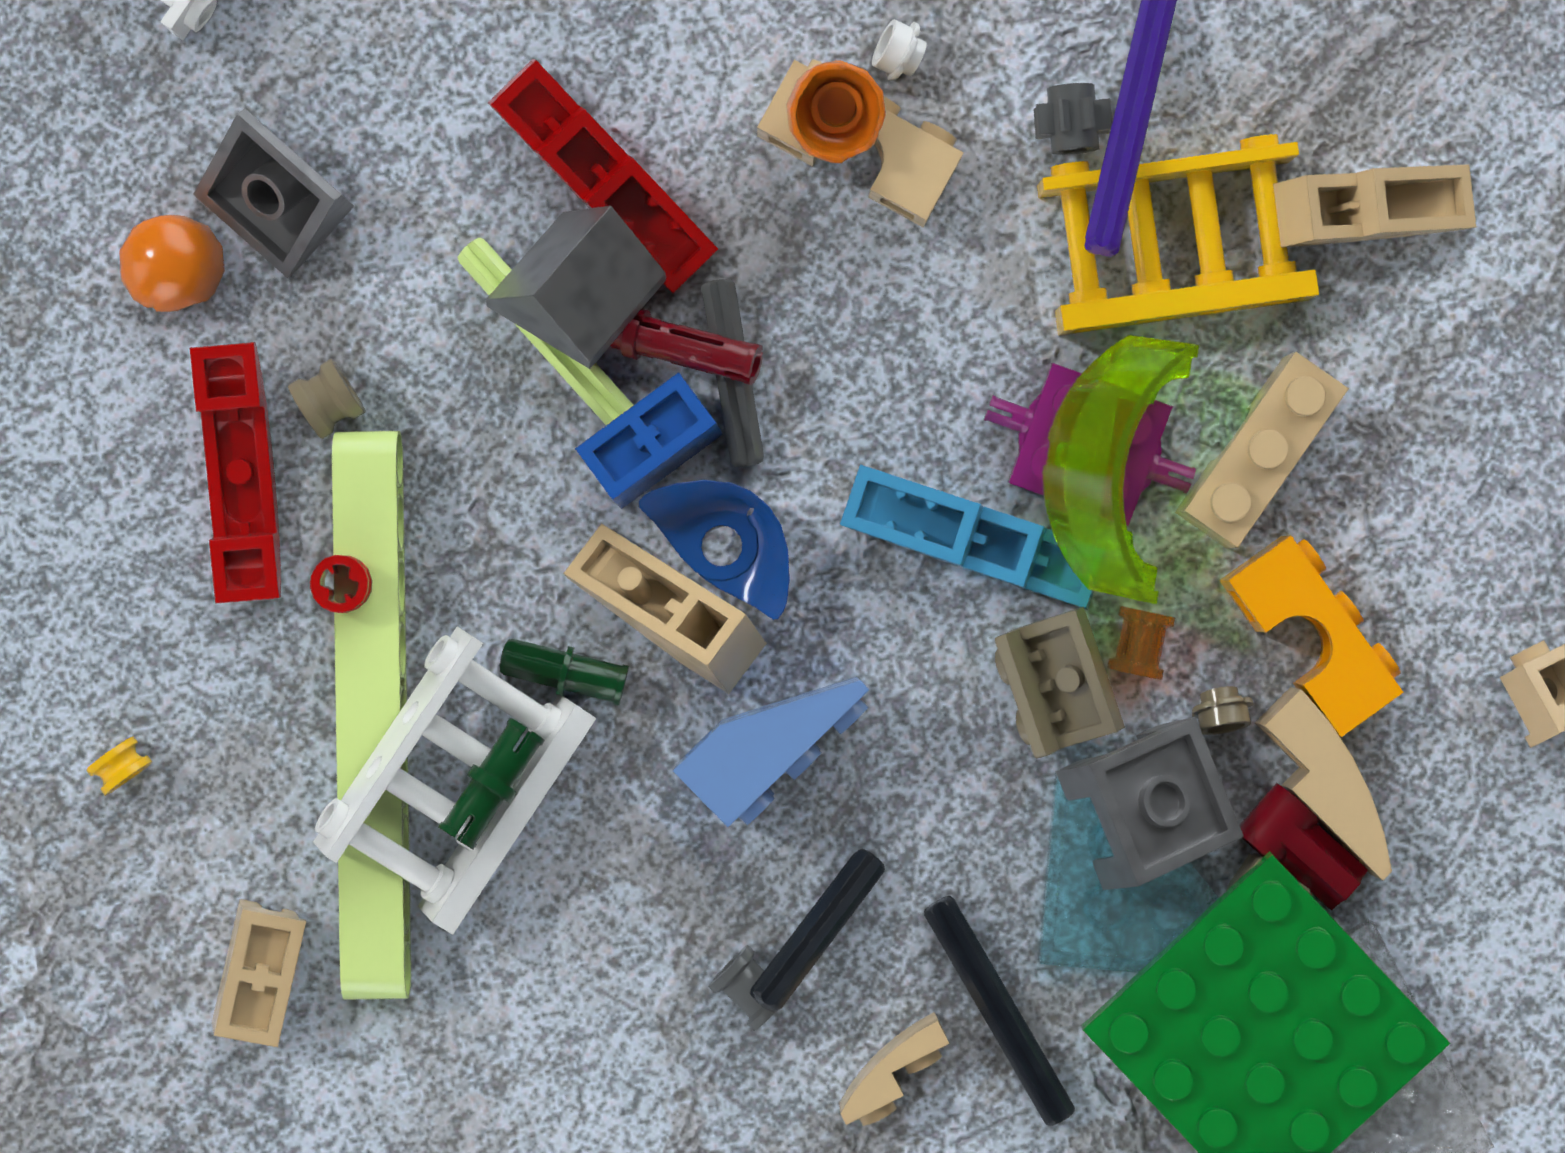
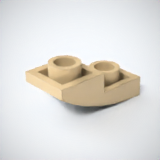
M935 1012L917 1021L895 1036L861 1069L839 1102L840 1114L846 1125L860 1119L862 1125L866 1126L890 1115L897 1109L893 1101L904 1096L894 1072L905 1067L907 1073L912 1074L932 1065L942 1057L939 1049L948 1045L949 1041Z

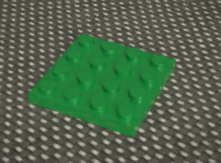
M1270 851L1081 1025L1082 1030L1198 1153H1331L1451 1044Z

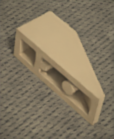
M602 523L563 573L570 581L678 662L730 694L767 644L745 613Z

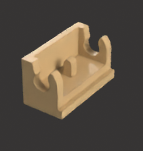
M239 899L212 1019L214 1036L278 1047L306 925V920L299 919L296 912L289 909H282L281 912L262 908V905L257 902Z

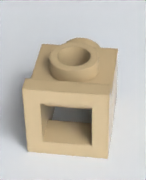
M1545 640L1515 654L1510 657L1515 669L1500 677L1530 733L1525 736L1530 748L1565 731V644L1550 651Z

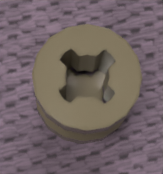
M332 358L321 364L319 374L311 379L304 380L298 378L288 385V389L300 411L321 439L333 433L335 423L343 418L356 419L366 412L354 388Z

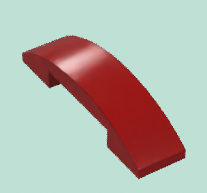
M256 342L191 347L189 349L196 412H201L213 538L209 540L215 604L280 598L281 557L275 470L266 396Z

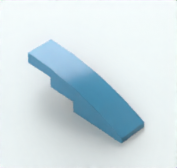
M861 464L840 525L1077 607H1084L1086 610L1089 608L1108 552L1107 548Z

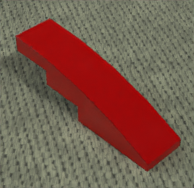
M532 59L488 102L492 109L588 208L612 206L665 271L666 280L663 284L672 293L718 250L714 243L636 160L629 156L597 121L575 102L537 60Z

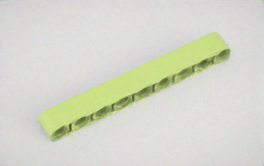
M400 431L335 432L333 435V555L352 556L361 560L369 569L372 578V592L367 602L359 609L348 613L334 612L337 799L339 800L343 798L407 702L403 447ZM339 565L337 566L339 573L334 574V601L344 603L346 602L344 594L355 596L358 590V582L349 578V567ZM408 757L406 758V760L404 761V763H403L402 766L400 767L402 770H404V771L407 772V773H408ZM385 790L363 823L409 851V804ZM348 845L338 860L340 987L342 998L344 1000L408 999L411 987L410 882L351 845Z

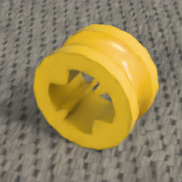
M134 736L109 750L86 769L90 776H99L102 779L103 786L100 790L105 796L129 782L152 763L148 755L140 756L136 752L138 741Z

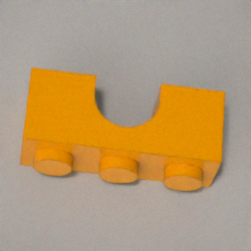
M1291 535L1280 536L1219 581L1256 632L1266 633L1283 620L1292 616H1300L1308 620L1316 628L1321 640L1319 659L1309 672L1293 682L1296 688L1302 689L1329 720L1339 737H1343L1404 693L1394 679L1401 674V671L1392 656L1380 643H1376L1371 647L1357 628L1364 620L1350 598L1343 591H1339L1334 595L1324 582L1320 574L1326 570V566L1311 544L1305 539L1296 543Z

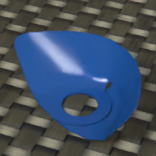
M698 480L674 483L652 490L638 501V507L657 525L679 556L702 578L718 589L757 608L772 620L780 618L787 604L790 582L788 547L780 522L771 508L757 495L731 482ZM754 508L752 514L747 516L749 509ZM728 526L734 529L741 538V554L730 565H714L703 555L701 548L702 539L706 532L713 527Z

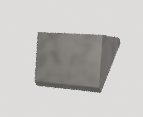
M245 108L237 113L193 193L196 198L286 278L292 276L354 207L340 192Z
M612 206L566 211L561 213L488 296L486 305L491 310L591 369L665 282L666 273Z

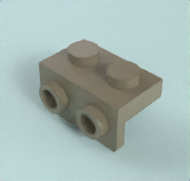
M1084 607L1015 628L995 638L997 647L995 663L997 671L1003 682L1010 685L1018 708L1016 711L1018 732L1024 743L1031 746L1036 759L1048 756L1059 749L1109 735L1125 728Z

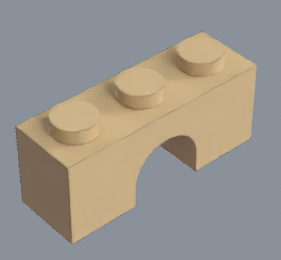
M794 59L757 126V137L813 167L817 158L805 152L789 130L786 104L797 79L807 70L822 64V62L812 59L807 67ZM884 97L886 116L878 138L874 143L880 156L881 170L870 189L868 198L924 228L964 152L953 147L957 139L943 128L927 121H923L920 128L898 117L897 115L901 108L890 99Z
M1298 352L1283 357L1247 408L1249 413L1234 437L1219 456L1210 461L1175 513L1226 549L1238 548L1349 388Z

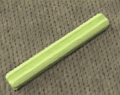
M480 237L464 247L457 257L458 262L488 295L495 290L512 270L493 248ZM516 325L605 425H608L633 406L631 401L596 363L589 369Z

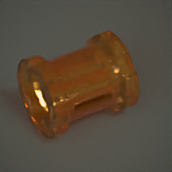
M1120 606L1118 615L1124 620L1116 656L1109 658L1107 668L1162 680L1164 670L1159 667L1165 636L1167 629L1174 627L1176 618Z

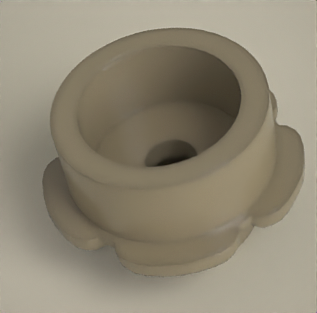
M1226 686L1202 692L1200 694L1201 704L1192 708V717L1198 718L1202 734L1216 735L1237 731L1250 726L1251 719L1248 708L1253 706L1254 702L1250 697L1239 696L1237 687Z

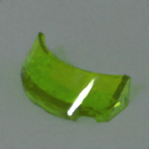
M1127 335L1110 346L1109 349L1095 359L1077 377L1065 394L1055 414L1047 438L1049 446L1046 464L1043 465L1042 470L1046 515L1062 555L1088 590L1151 604L1158 603L1159 591L1155 588L1158 567L1144 562L1139 557L1133 546V533L1127 530L1123 499L1125 466L1135 431L1148 405L1154 404L1159 390L1168 382L1174 379L1189 378L1192 358H1198L1200 345Z

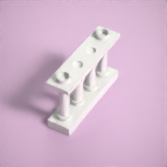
M458 626L450 637L448 635L442 636L432 647L425 660V668L428 671L341 800L335 798L325 807L316 823L315 831L318 835L313 841L319 850L335 863H337L347 846L351 845L420 888L423 899L417 907L431 922L452 935L596 720L594 716L563 696L558 695L552 704L546 703L542 706L472 660L483 643ZM460 682L529 727L528 731L535 732L545 741L542 746H539L512 787L517 792L510 803L505 800L503 801L476 842L477 845L474 850L456 840L459 845L447 863L434 867L363 822L385 790L440 824L445 820L455 803L400 767L421 736L468 766L472 767L475 764L480 767L491 749L436 714L456 683ZM470 816L467 818V820L459 830L457 838L463 831L468 821L470 820Z

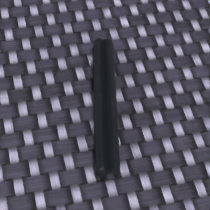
M946 896L933 902L924 910V916L1044 1123L1048 1126L1061 1123L1075 1112V1106L955 899L951 896Z

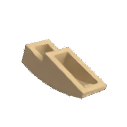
M1469 164L1373 168L1357 173L1305 175L1273 184L1281 247L1388 239L1466 230L1477 227Z
M1290 687L1255 722L1299 767L1282 786L1320 820L1318 823L1368 869L1367 872L1370 875L1384 880L1392 872L1387 843L1372 795L1353 756L1329 720L1302 689Z

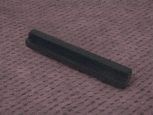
M865 849L858 850L850 857L750 989L751 997L758 1004L770 1012L782 1009L885 872V866L879 858Z

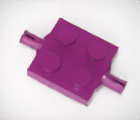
M1051 363L1040 394L1031 402L1028 408L998 398L996 395L991 397L989 406L1011 413V417L987 409L984 421L1019 432L1018 455L1008 479L1010 484L1126 526L1130 524L1140 494L1150 485L1151 481L1183 491L1185 494H1187L1191 487V483L1172 477L1168 473L1174 472L1194 479L1196 468L1161 457V437L1173 408L1171 405L1055 363Z

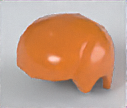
M841 60L825 62L807 70L797 79L786 104L789 130L801 148L808 154L830 163H843L847 159L869 150L876 142L886 116L883 90L869 72L864 68Z
M161 215L144 220L132 228L119 250L121 281L132 299L146 308H154L156 311L161 312L179 311L194 304L206 302L215 294L225 271L223 248L209 226L187 216Z

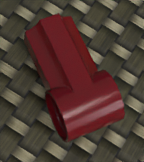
M1276 783L1239 824L1244 836L1242 839L1262 857L1270 851L1298 882L1309 888L1310 893L1328 909L1333 910L1337 905L1347 900L1358 888L1368 869L1342 844L1334 840L1317 825L1320 820L1311 810L1283 786Z

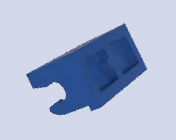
M678 372L576 447L575 450L611 499L623 509L722 436L723 433Z

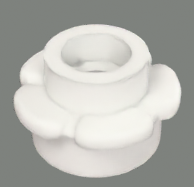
M894 19L882 33L873 54L872 66L886 72L888 80L895 81L902 73L910 77L918 68L927 45L925 41L917 38L920 34V25L912 22L910 26H907Z

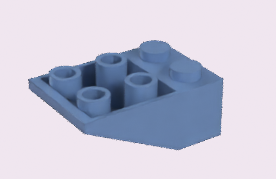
M856 676L722 719L676 764L673 772L727 827L738 817L748 825L775 799L773 797L775 793L769 787L786 772L794 780L822 753L815 744L818 739L832 726L839 734H842L867 710L868 706L861 698L869 689Z

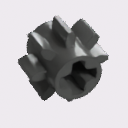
M1070 83L1047 88L1048 103L1036 104V108L1033 109L1035 138H1050L1051 153L1057 155L1080 154L1099 150L1098 134H1109L1112 126L1111 99L1096 100L1095 85L1092 83Z

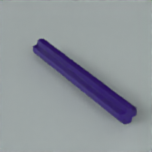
M1141 0L1085 236V249L1092 254L1113 257L1119 252L1177 0Z

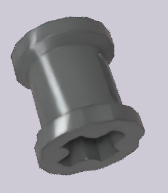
M747 945L722 968L708 987L714 993L722 991L749 1017L747 1025L755 1031L775 1012H770L763 1008L750 995V989L764 970L753 959L755 951Z

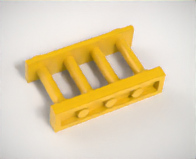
M1277 134L1260 135L1240 140L1241 150L1139 164L1128 210L1137 283L1131 285L1133 295L1108 298L1107 289L1100 288L1095 254L1088 252L1084 246L1090 219L1086 192L1097 190L1101 169L1090 171L1088 161L1069 162L1050 167L1051 177H1043L1037 185L1038 198L1061 195L1074 292L1068 294L1070 304L1060 305L1055 310L1058 336L1302 302L1318 296L1319 289L1316 269L1297 272L1296 261H1289L1287 247H1281L1273 187V184L1278 183L1276 165L1287 164L1299 155L1298 142L1279 144ZM1250 169L1264 265L1257 267L1259 277L1234 281L1233 270H1226L1213 174ZM1187 178L1201 274L1194 276L1196 286L1171 290L1170 279H1163L1149 183Z

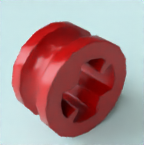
M333 555L324 558L316 565L311 575L310 589L313 598L322 608L330 612L348 613L359 609L367 602L372 592V578L369 569L361 560L352 556ZM339 565L349 567V578L358 582V590L355 596L344 594L346 600L344 603L334 601V589L325 586V578L328 572L338 574L337 566Z

